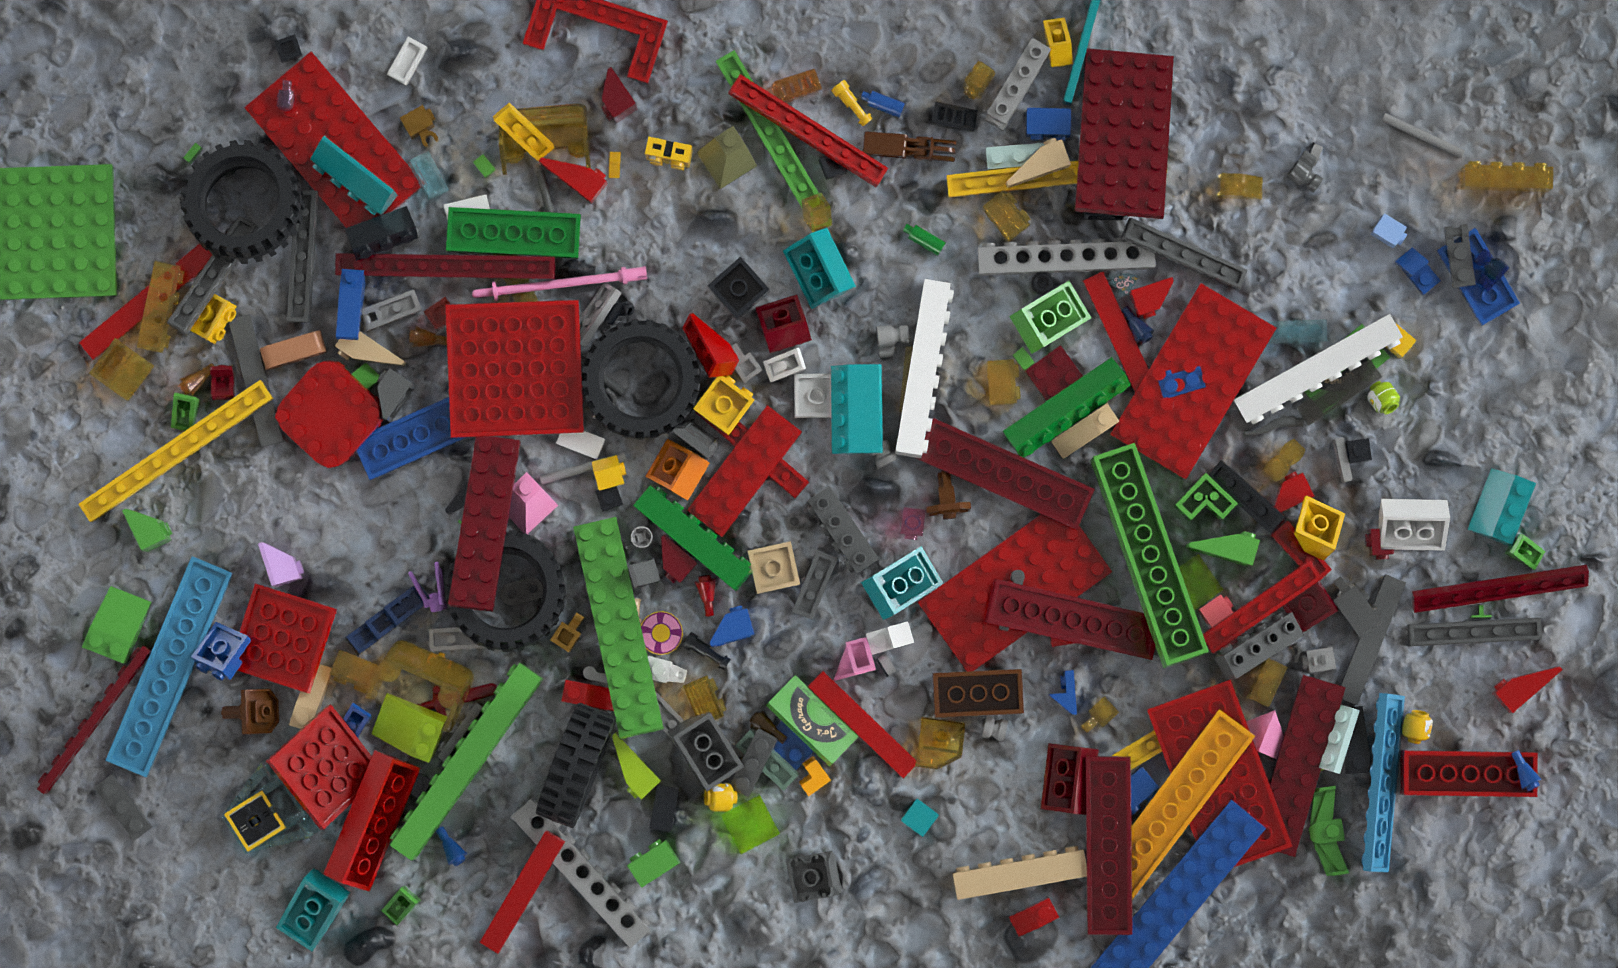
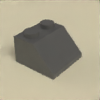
M389 369L388 372L384 370L379 376L377 388L383 418L392 422L416 386L392 369Z

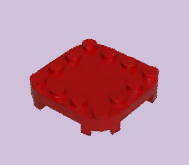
M330 360L317 363L311 367L283 398L275 414V418L282 430L315 462L327 468L340 466L350 460V457L383 421L379 397H375L344 368L345 365L339 361Z

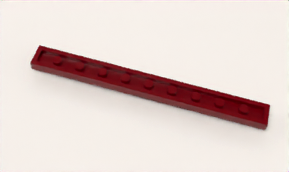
M336 253L335 275L341 276L342 269L364 270L365 276L555 279V257L374 254L369 258L356 261L353 253Z

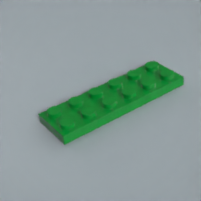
M449 207L446 252L579 259L581 214Z

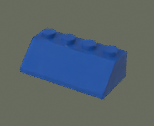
M741 605L729 609L730 613L725 614L710 641L712 648L755 636L747 608L743 609Z

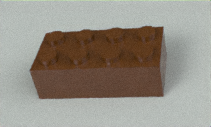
M1022 669L932 673L934 718L1024 713Z

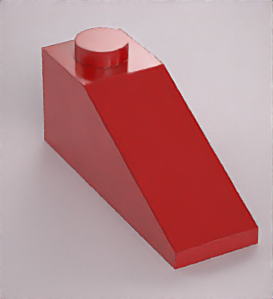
M542 157L539 159V163L591 204L608 184L607 180H605L606 175L598 168L592 170L590 167Z
M690 313L682 329L709 378L732 375L739 359L730 343L694 313Z
M1559 666L1507 680L1503 678L1494 686L1496 690L1492 694L1509 713H1514L1563 669Z
M565 680L561 702L583 703L593 708L614 711L609 688Z

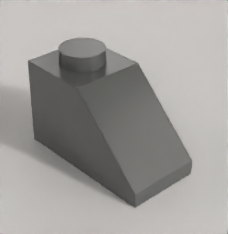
M655 559L628 566L634 588L660 582V576L664 575L661 564H656Z

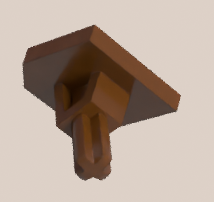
M943 470L939 472L937 477L940 504L926 507V517L943 516V520L955 519L957 514L970 512V502H956L951 475Z
M271 689L241 690V704L239 706L222 707L221 715L223 719L242 720V734L272 733L279 723V700Z

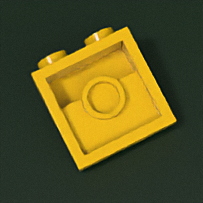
M214 294L190 331L216 344L217 341L223 339L226 324L235 318L237 306Z
M729 375L716 377L693 408L695 412L728 436L755 401L752 398L753 393L745 387H742V389L734 385L736 381Z

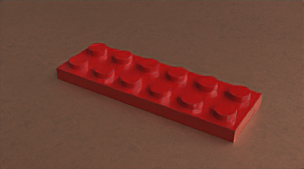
M767 405L687 511L723 537L802 434V431Z

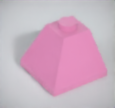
M526 472L514 483L509 518L523 533L529 534L558 507V504Z

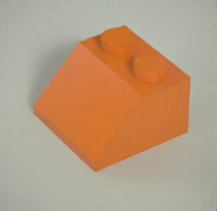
M667 439L645 477L688 501L710 462Z

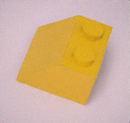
M1305 496L1294 532L1304 552L1321 560H1325L1334 552L1345 513L1309 496Z

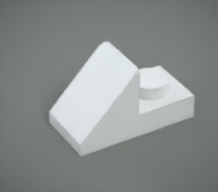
M799 348L763 362L770 382L801 373L806 369Z
M908 622L866 633L872 655L914 643Z

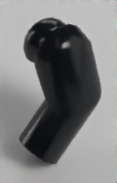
M628 301L615 303L604 321L613 326L618 316L632 315L635 307Z

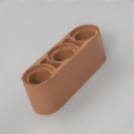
M314 331L260 348L266 370L282 367L327 352L321 331Z

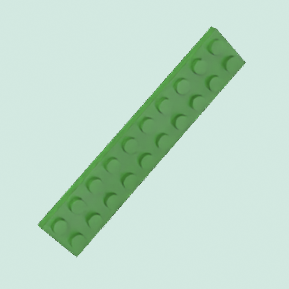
M617 517L574 526L619 737L624 739L662 730L664 727Z

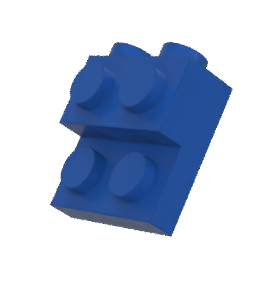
M1200 366L1196 367L1191 373L1184 370L1172 374L1171 370L1165 371V378L1158 380L1163 398L1174 397L1206 387L1202 380L1203 374ZM1177 378L1182 379L1185 383L1184 389L1180 392L1176 391L1178 383L1175 379Z
M215 622L191 658L197 664L196 668L201 672L207 674L208 671H211V674L220 681H223L224 678L231 680L243 663L239 657L251 642V639L243 633Z

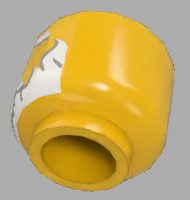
M1412 710L1411 713H1407L1404 717L1402 734L1408 738V742L1421 744V741L1429 739L1433 720L1425 711Z
M719 783L708 791L704 790V804L713 812H728L732 809L733 804L737 803V791L733 790L730 783Z

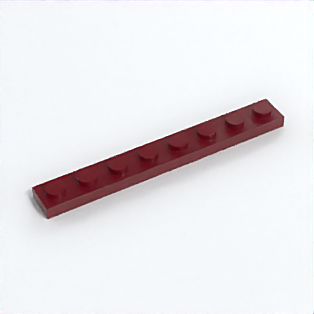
M1586 564L1412 591V608L1414 613L1587 587L1589 583V569Z
M142 646L135 649L130 657L133 660L128 666L124 665L118 672L117 676H119V679L115 684L111 683L104 691L106 696L101 702L98 700L92 707L91 712L93 714L88 720L85 718L77 728L80 731L76 737H70L64 746L66 748L62 755L58 754L52 761L51 765L53 768L49 773L45 772L38 780L40 784L37 788L38 791L43 794L50 792L147 661L152 651L150 648Z

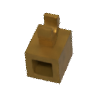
M421 105L400 117L412 140L420 136L422 144L426 148L429 147L426 143V139L429 136H432L436 142L439 141L436 133L429 131L435 127L432 121L436 120L430 108L425 110L424 106Z
M576 612L569 625L561 622L550 641L567 652H571L582 635L577 631V628L585 617Z

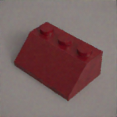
M1048 743L1040 809L1086 815V756H1098L1099 749Z

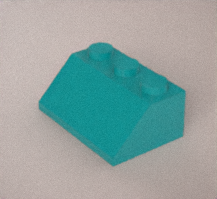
M828 228L810 233L782 250L811 309L839 297L856 287Z
M1491 468L1467 530L1507 546L1513 545L1536 483L1520 476Z

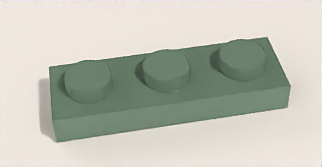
M750 729L735 745L744 755L756 733L753 729ZM774 749L763 769V772L783 791L800 774Z

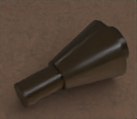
M765 711L753 714L750 719L751 729L756 731L761 729L777 738L781 744L787 740V736L777 729Z

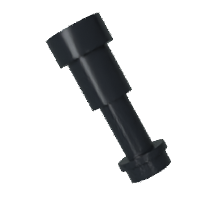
M692 631L682 647L689 651L691 649L702 657L706 656L719 664V669L725 670L731 660L727 655L723 657L710 649V645L700 640L698 635Z

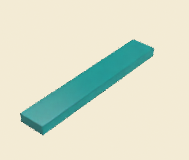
M1091 0L1062 101L1063 104L1068 106L1071 105L1100 0Z

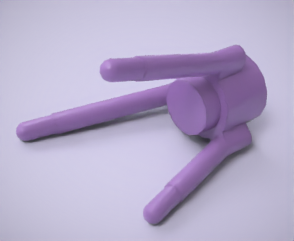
M438 562L434 563L438 592L430 593L429 599H427L414 574L411 571L408 573L423 600L424 607H430L431 612L448 608L442 569L439 568Z

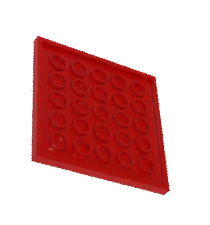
M579 300L445 305L451 438L584 433Z

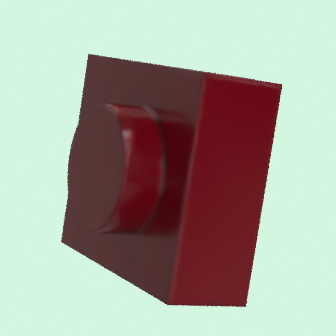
M218 365L210 367L212 401L233 399L235 396V375L232 366Z
M1380 529L1368 530V534H1365V546L1369 547L1370 556H1376V560L1389 559V555L1394 554V549L1381 550Z

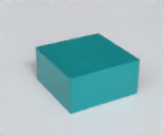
M916 798L901 821L923 837L939 814Z

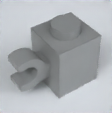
M1333 647L1304 651V656H1301L1302 667L1307 669V673L1336 669Z

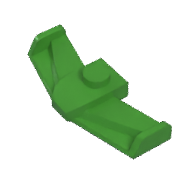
M1336 785L1315 788L1312 798L1310 827L1308 828L1310 840L1314 844L1326 876L1349 874L1337 845V841L1345 840L1342 818L1333 819Z

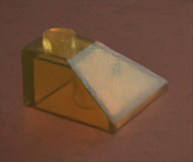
M922 717L915 767L937 770L962 758L965 723Z

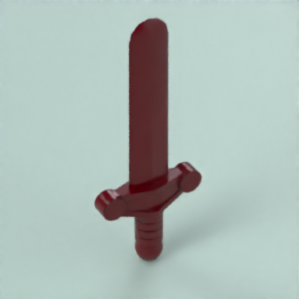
M489 683L444 695L441 694L439 686H434L433 700L417 705L429 710L436 709L437 713L447 716L445 708L495 695L494 691L497 685Z

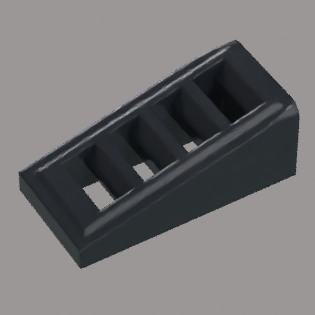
M935 102L931 125L975 132L978 110ZM941 109L945 110L943 120H939ZM949 111H954L952 122H948ZM958 112L962 113L960 124L956 123ZM966 114H971L969 126L965 125Z

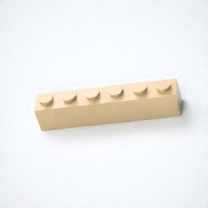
M1078 846L1065 848V852L1058 854L1056 850L1043 852L1044 856L1036 858L1035 854L1021 856L1022 860L1014 862L1013 858L1001 859L1000 864L992 866L991 862L978 864V868L970 869L969 866L956 868L957 872L952 873L956 898L960 900L1087 877L1084 850H1079Z

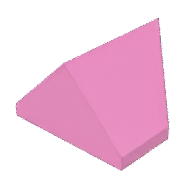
M867 637L845 643L846 647L833 681L876 670Z
M1274 710L1246 722L1250 732L1255 735L1253 741L1257 751L1277 759L1284 735Z

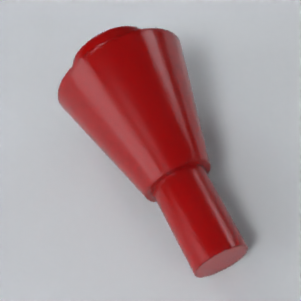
M702 575L694 583L704 603L705 616H714L712 601L714 600L716 579L711 578V575Z

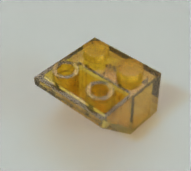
M115 338L89 374L129 401L155 366L122 341Z

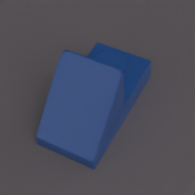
M1413 247L1395 261L1422 295L1441 281L1429 267V261Z
M1074 670L1064 671V675L1060 676L1061 689H1065V693L1048 694V696L1071 715H1076Z
M352 703L343 720L356 737L359 738L365 726L372 719V715Z

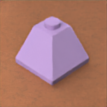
M258 543L272 586L279 587L302 579L301 574L304 573L300 560L296 561L295 557L269 544Z

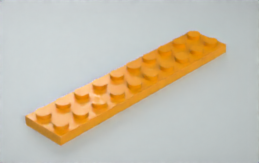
M1220 709L1132 825V900L1255 737L1254 734Z

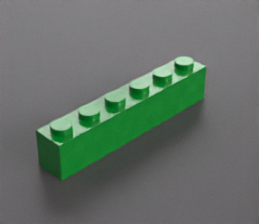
M1111 357L1003 430V433L1015 452L1025 458L1063 431L1068 430L1082 418L1087 417L1100 406L1105 405L1110 399L1124 392L1131 385L1126 374Z
M650 485L633 506L733 590L737 591L753 572L749 568L751 563L742 556L738 559L732 554L735 550L726 542L721 545L715 540L718 536L709 528L703 530L699 526L701 522L692 514L689 517L682 512L683 506L675 500L672 503L665 498L667 493L659 486L654 489Z

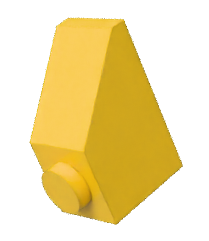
M1065 17L1044 20L1046 45L1051 49L1048 54L1051 67L1073 64L1072 44Z

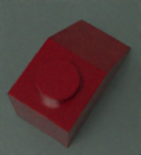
M664 534L661 537L663 569L667 571L665 576L672 583L678 581L681 584L698 563Z

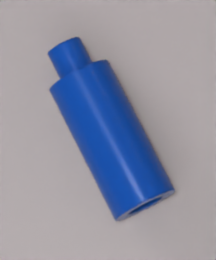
M863 91L861 100L868 102L867 106L900 118L905 103L872 91L871 94Z

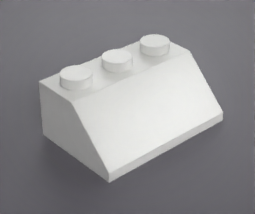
M1381 499L1379 510L1381 549L1445 550L1450 522L1448 501Z

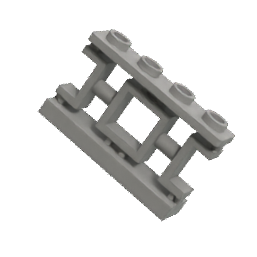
M1034 38L1031 39L989 108L988 115L985 118L986 122L1004 131L1046 62L1051 50L1049 47Z

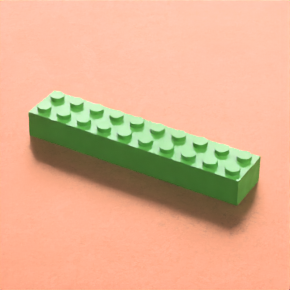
M1135 443L1093 456L1090 462L1163 669L1205 655L1209 651Z
M519 663L518 666L514 664L507 673L509 679L505 684L501 682L494 691L496 695L494 700L486 702L481 709V712L484 714L479 720L474 719L468 728L470 733L467 738L462 737L455 746L457 752L454 756L449 755L442 764L444 767L442 773H436L430 781L429 785L432 786L430 790L422 792L416 801L419 804L417 808L410 810L404 817L405 825L402 828H397L390 837L392 840L390 846L411 861L415 860L544 680V678L523 663Z

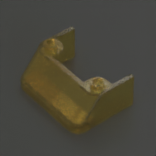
M566 104L517 109L554 144V149L568 148L571 156L575 158L585 157L586 168H591L588 116L585 105ZM499 126V151L502 174L507 175V163L515 164L520 162L527 151Z
M400 640L395 642L378 666L365 697L375 700L382 682L395 681L399 677L401 670H405L442 686L438 695L439 702L443 707L451 710L442 731L450 733L474 681L472 670L407 641Z

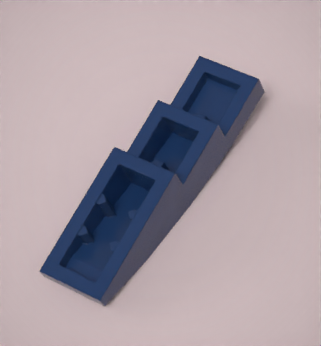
M415 586L386 605L381 611L345 637L358 656L424 607L423 600ZM421 586V588H422L424 594L426 595L427 599H429V595L426 593V591H425V590L423 589V587Z

